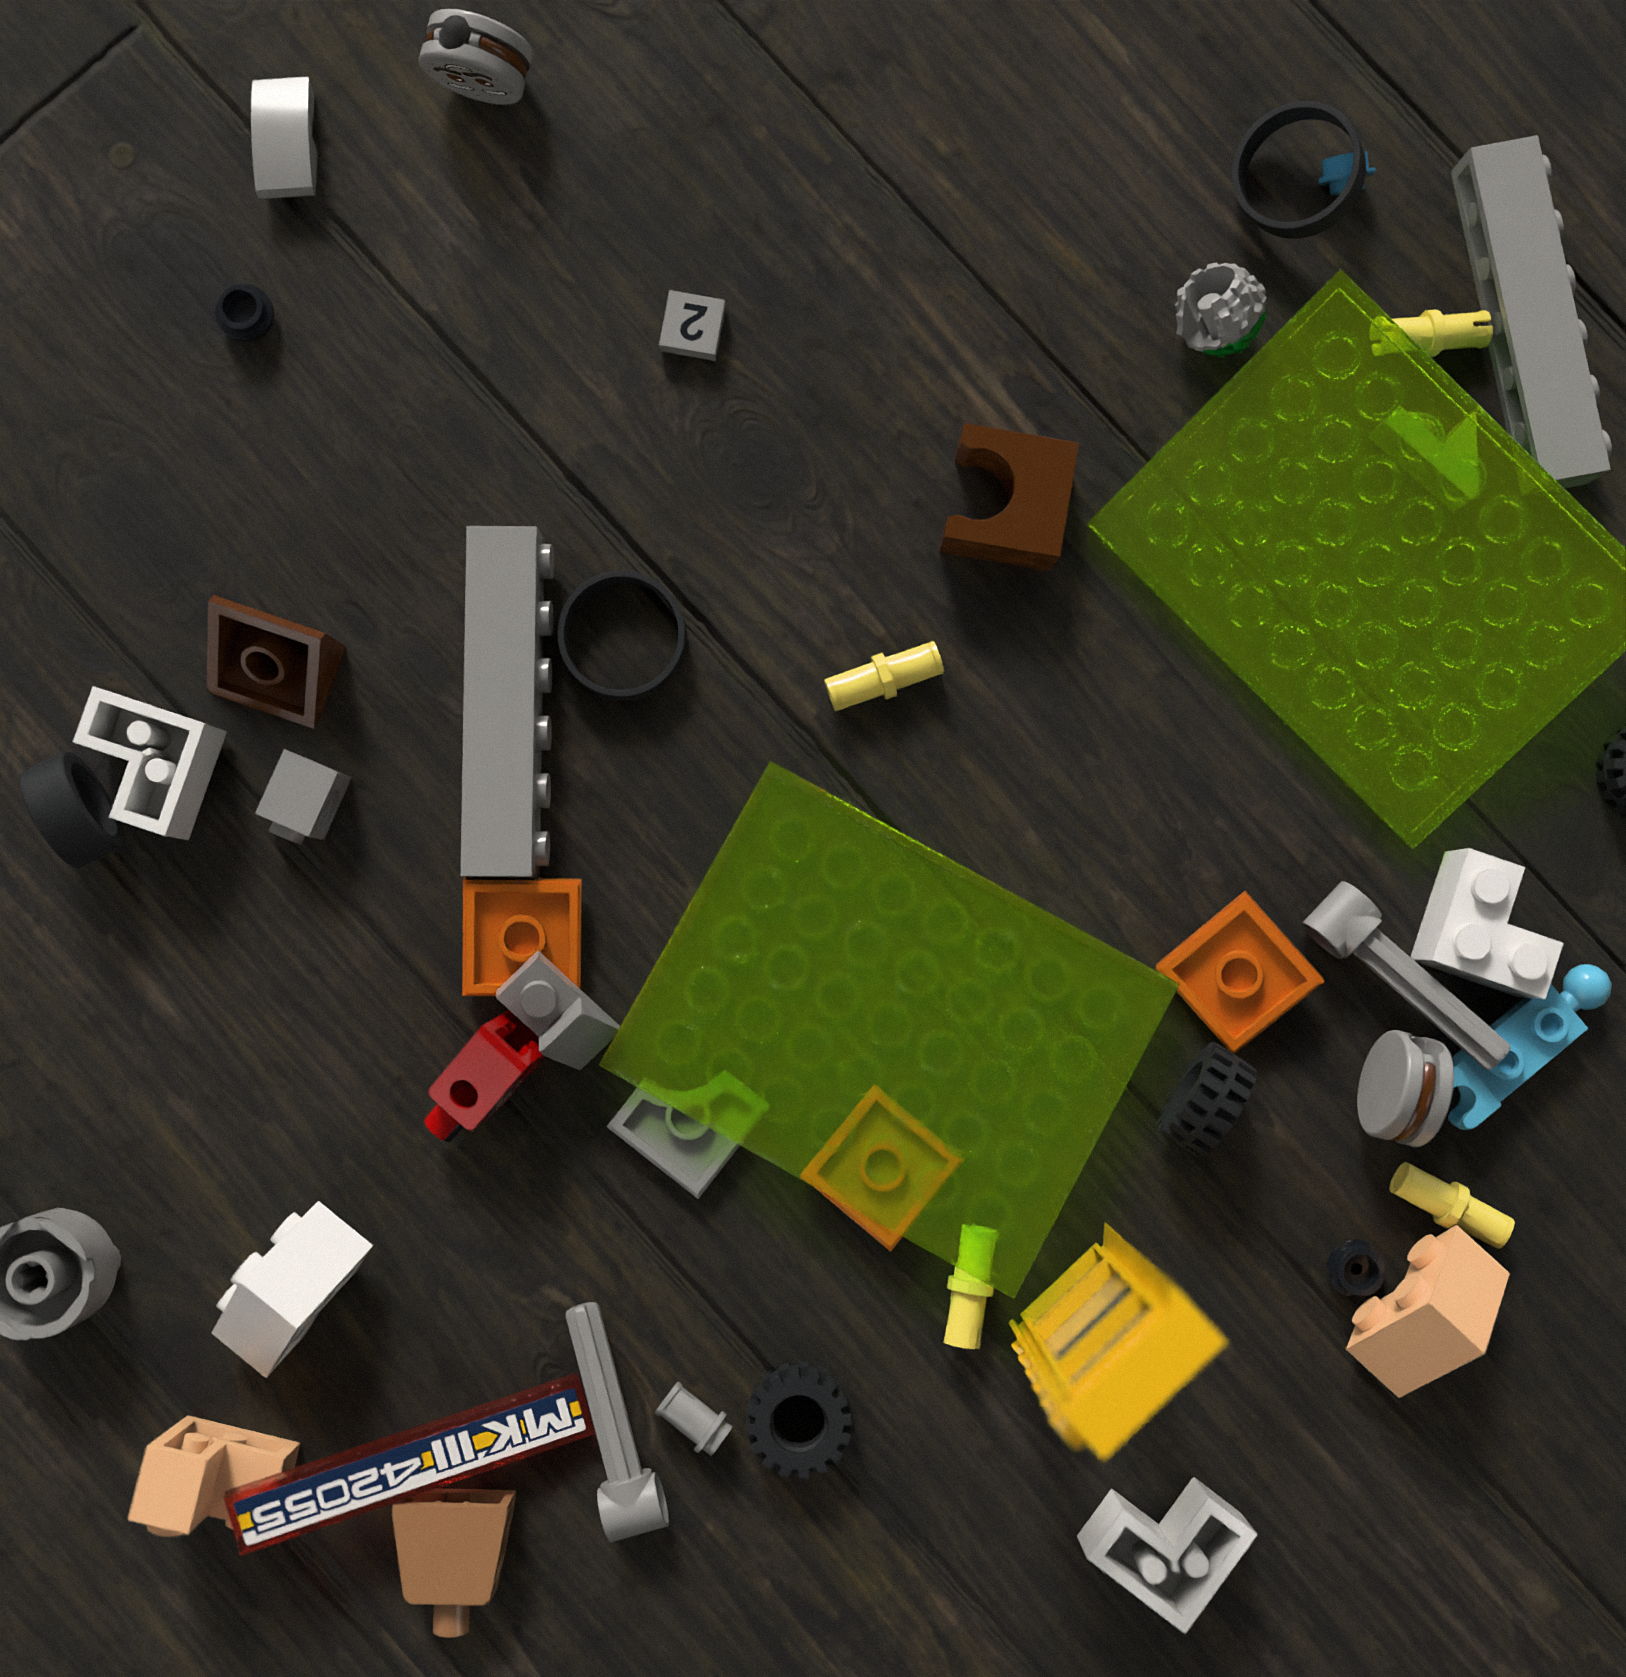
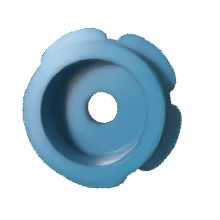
M1364 151L1366 157L1365 177L1374 175L1376 170L1375 168H1369L1368 152ZM1354 152L1321 160L1322 177L1318 179V182L1321 186L1329 185L1330 195H1340L1351 175Z

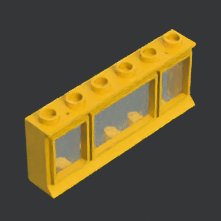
M1104 1222L1103 1245L1101 1247L1097 1243L1092 1245L1020 1314L1023 1321L1019 1325L1013 1319L1008 1322L1017 1338L1011 1346L1019 1355V1361L1026 1368L1025 1373L1034 1383L1032 1387L1042 1398L1040 1402L1051 1415L1050 1421L1077 1451L1088 1443L1103 1460L1227 1343L1176 1286L1106 1222Z

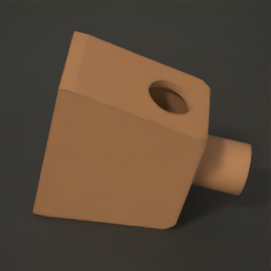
M414 1488L401 1493L392 1505L403 1598L409 1604H434L433 1633L440 1637H458L469 1632L470 1605L490 1604L500 1581L516 1501V1490Z

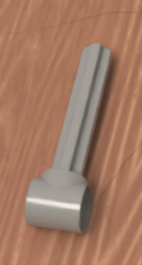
M1341 881L1302 922L1301 925L1306 933L1325 951L1338 959L1343 957L1346 959L1353 953L1484 1069L1490 1070L1496 1067L1508 1054L1511 1047L1506 1040L1376 928L1382 921L1380 919L1382 917L1380 910L1353 885Z
M586 1302L573 1306L566 1311L565 1316L608 1480L600 1484V1488L597 1490L598 1508L605 1535L611 1543L668 1527L669 1514L661 1480L657 1472L652 1473L650 1468H641L600 1307L596 1302Z

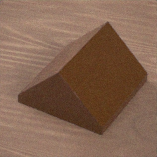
M213 595L208 601L206 692L314 729L320 721L346 646L324 632Z

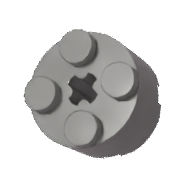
M55 1208L0 1227L1 1335L13 1340L50 1337L88 1319L105 1304L113 1290L117 1271L121 1266V1255L100 1224L81 1212L65 1208Z

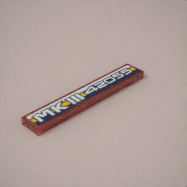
M577 1372L226 1490L224 1501L239 1552L242 1556L595 1434Z

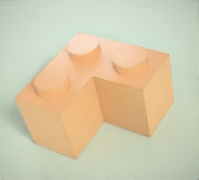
M1458 1225L1437 1237L1429 1234L1420 1239L1408 1254L1407 1260L1410 1262L1405 1279L1397 1286L1395 1291L1381 1299L1376 1296L1367 1299L1353 1315L1352 1323L1355 1327L1346 1350L1398 1398L1474 1360L1486 1352L1510 1273Z
M187 1415L147 1445L128 1520L147 1524L149 1532L163 1537H178L183 1534H189L207 1516L226 1520L225 1525L228 1528L242 1532L234 1503L290 1484L300 1442Z

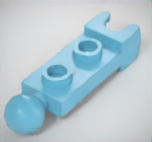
M1591 964L1578 965L1569 970L1564 977L1563 992L1559 994L1553 985L1550 984L1546 999L1522 998L1489 1027L1506 1040L1511 1047L1506 1057L1496 1067L1490 1070L1484 1069L1462 1049L1452 1058L1454 1067L1453 1088L1457 1087L1460 1091V1101L1449 1112V1122L1462 1130L1475 1128L1502 1105L1500 1103L1584 1033L1588 1027L1575 1012L1579 1009H1596L1606 1003L1611 995L1612 986L1607 973Z

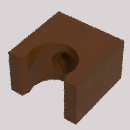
M964 423L957 444L955 462L963 467H979L994 474L1001 481L1005 489L1007 507L1000 514L988 519H970L959 514L948 516L942 532L939 552L1051 572L1061 554L1079 442Z

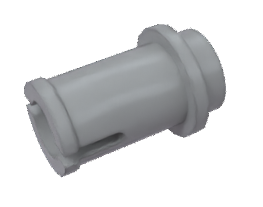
M679 1381L654 1412L696 1444L693 1449L696 1453L703 1449L710 1456L713 1455L733 1427L724 1420L727 1415L724 1411H721L719 1415L686 1390Z

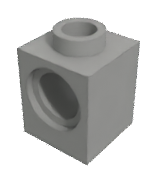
M284 749L255 814L273 821L269 832L294 843L302 845L305 836L324 840L352 777Z

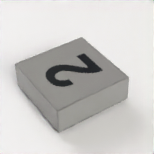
M669 290L659 342L660 351L716 361L726 310L725 300Z

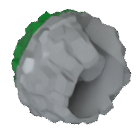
M1216 262L1207 264L1204 270L1197 269L1191 273L1190 279L1184 284V287L1177 290L1178 301L1175 304L1178 326L1176 334L1185 339L1189 348L1202 351L1210 356L1224 358L1227 354L1231 355L1235 352L1241 354L1246 347L1250 346V341L1257 338L1258 332L1261 330L1263 322L1267 317L1265 310L1267 297L1265 296L1266 290L1264 286L1257 281L1254 275L1251 276L1245 268H1240L1235 263L1219 265Z

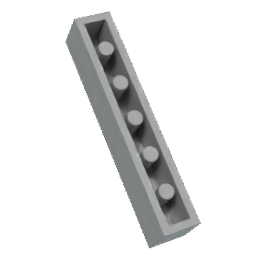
M1538 135L1471 147L1452 169L1451 175L1480 310L1488 311L1491 316V321L1484 322L1483 324L1484 326H1493V336L1488 347L1520 496L1588 484L1611 470L1609 461L1612 456V445L1609 435L1601 427L1597 408L1600 399L1599 385L1596 378L1590 375L1585 353L1588 343L1587 330L1583 321L1577 317L1573 298L1576 286L1575 275L1571 266L1566 264L1561 243L1564 231L1563 220L1560 212L1554 209L1549 188L1552 176L1550 161L1546 155H1542Z
M466 526L461 876L467 878H540V866L549 865V832L540 831L541 808H549L551 781L549 773H541L542 750H550L552 726L550 716H542V693H551L552 662L550 658H543V636H552L553 606L551 601H544V579L553 578L554 551L552 544H545V539L537 526Z

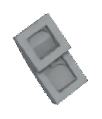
M309 77L252 80V158L255 191L259 199L311 196L316 193L318 151L312 137L315 94Z

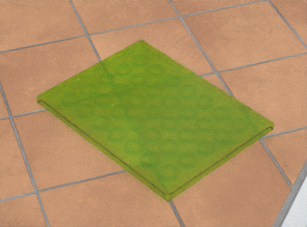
M1341 269L1086 524L1411 849L1418 846L1626 651V549Z
M770 761L601 1059L599 1066L1014 1299L1180 984Z

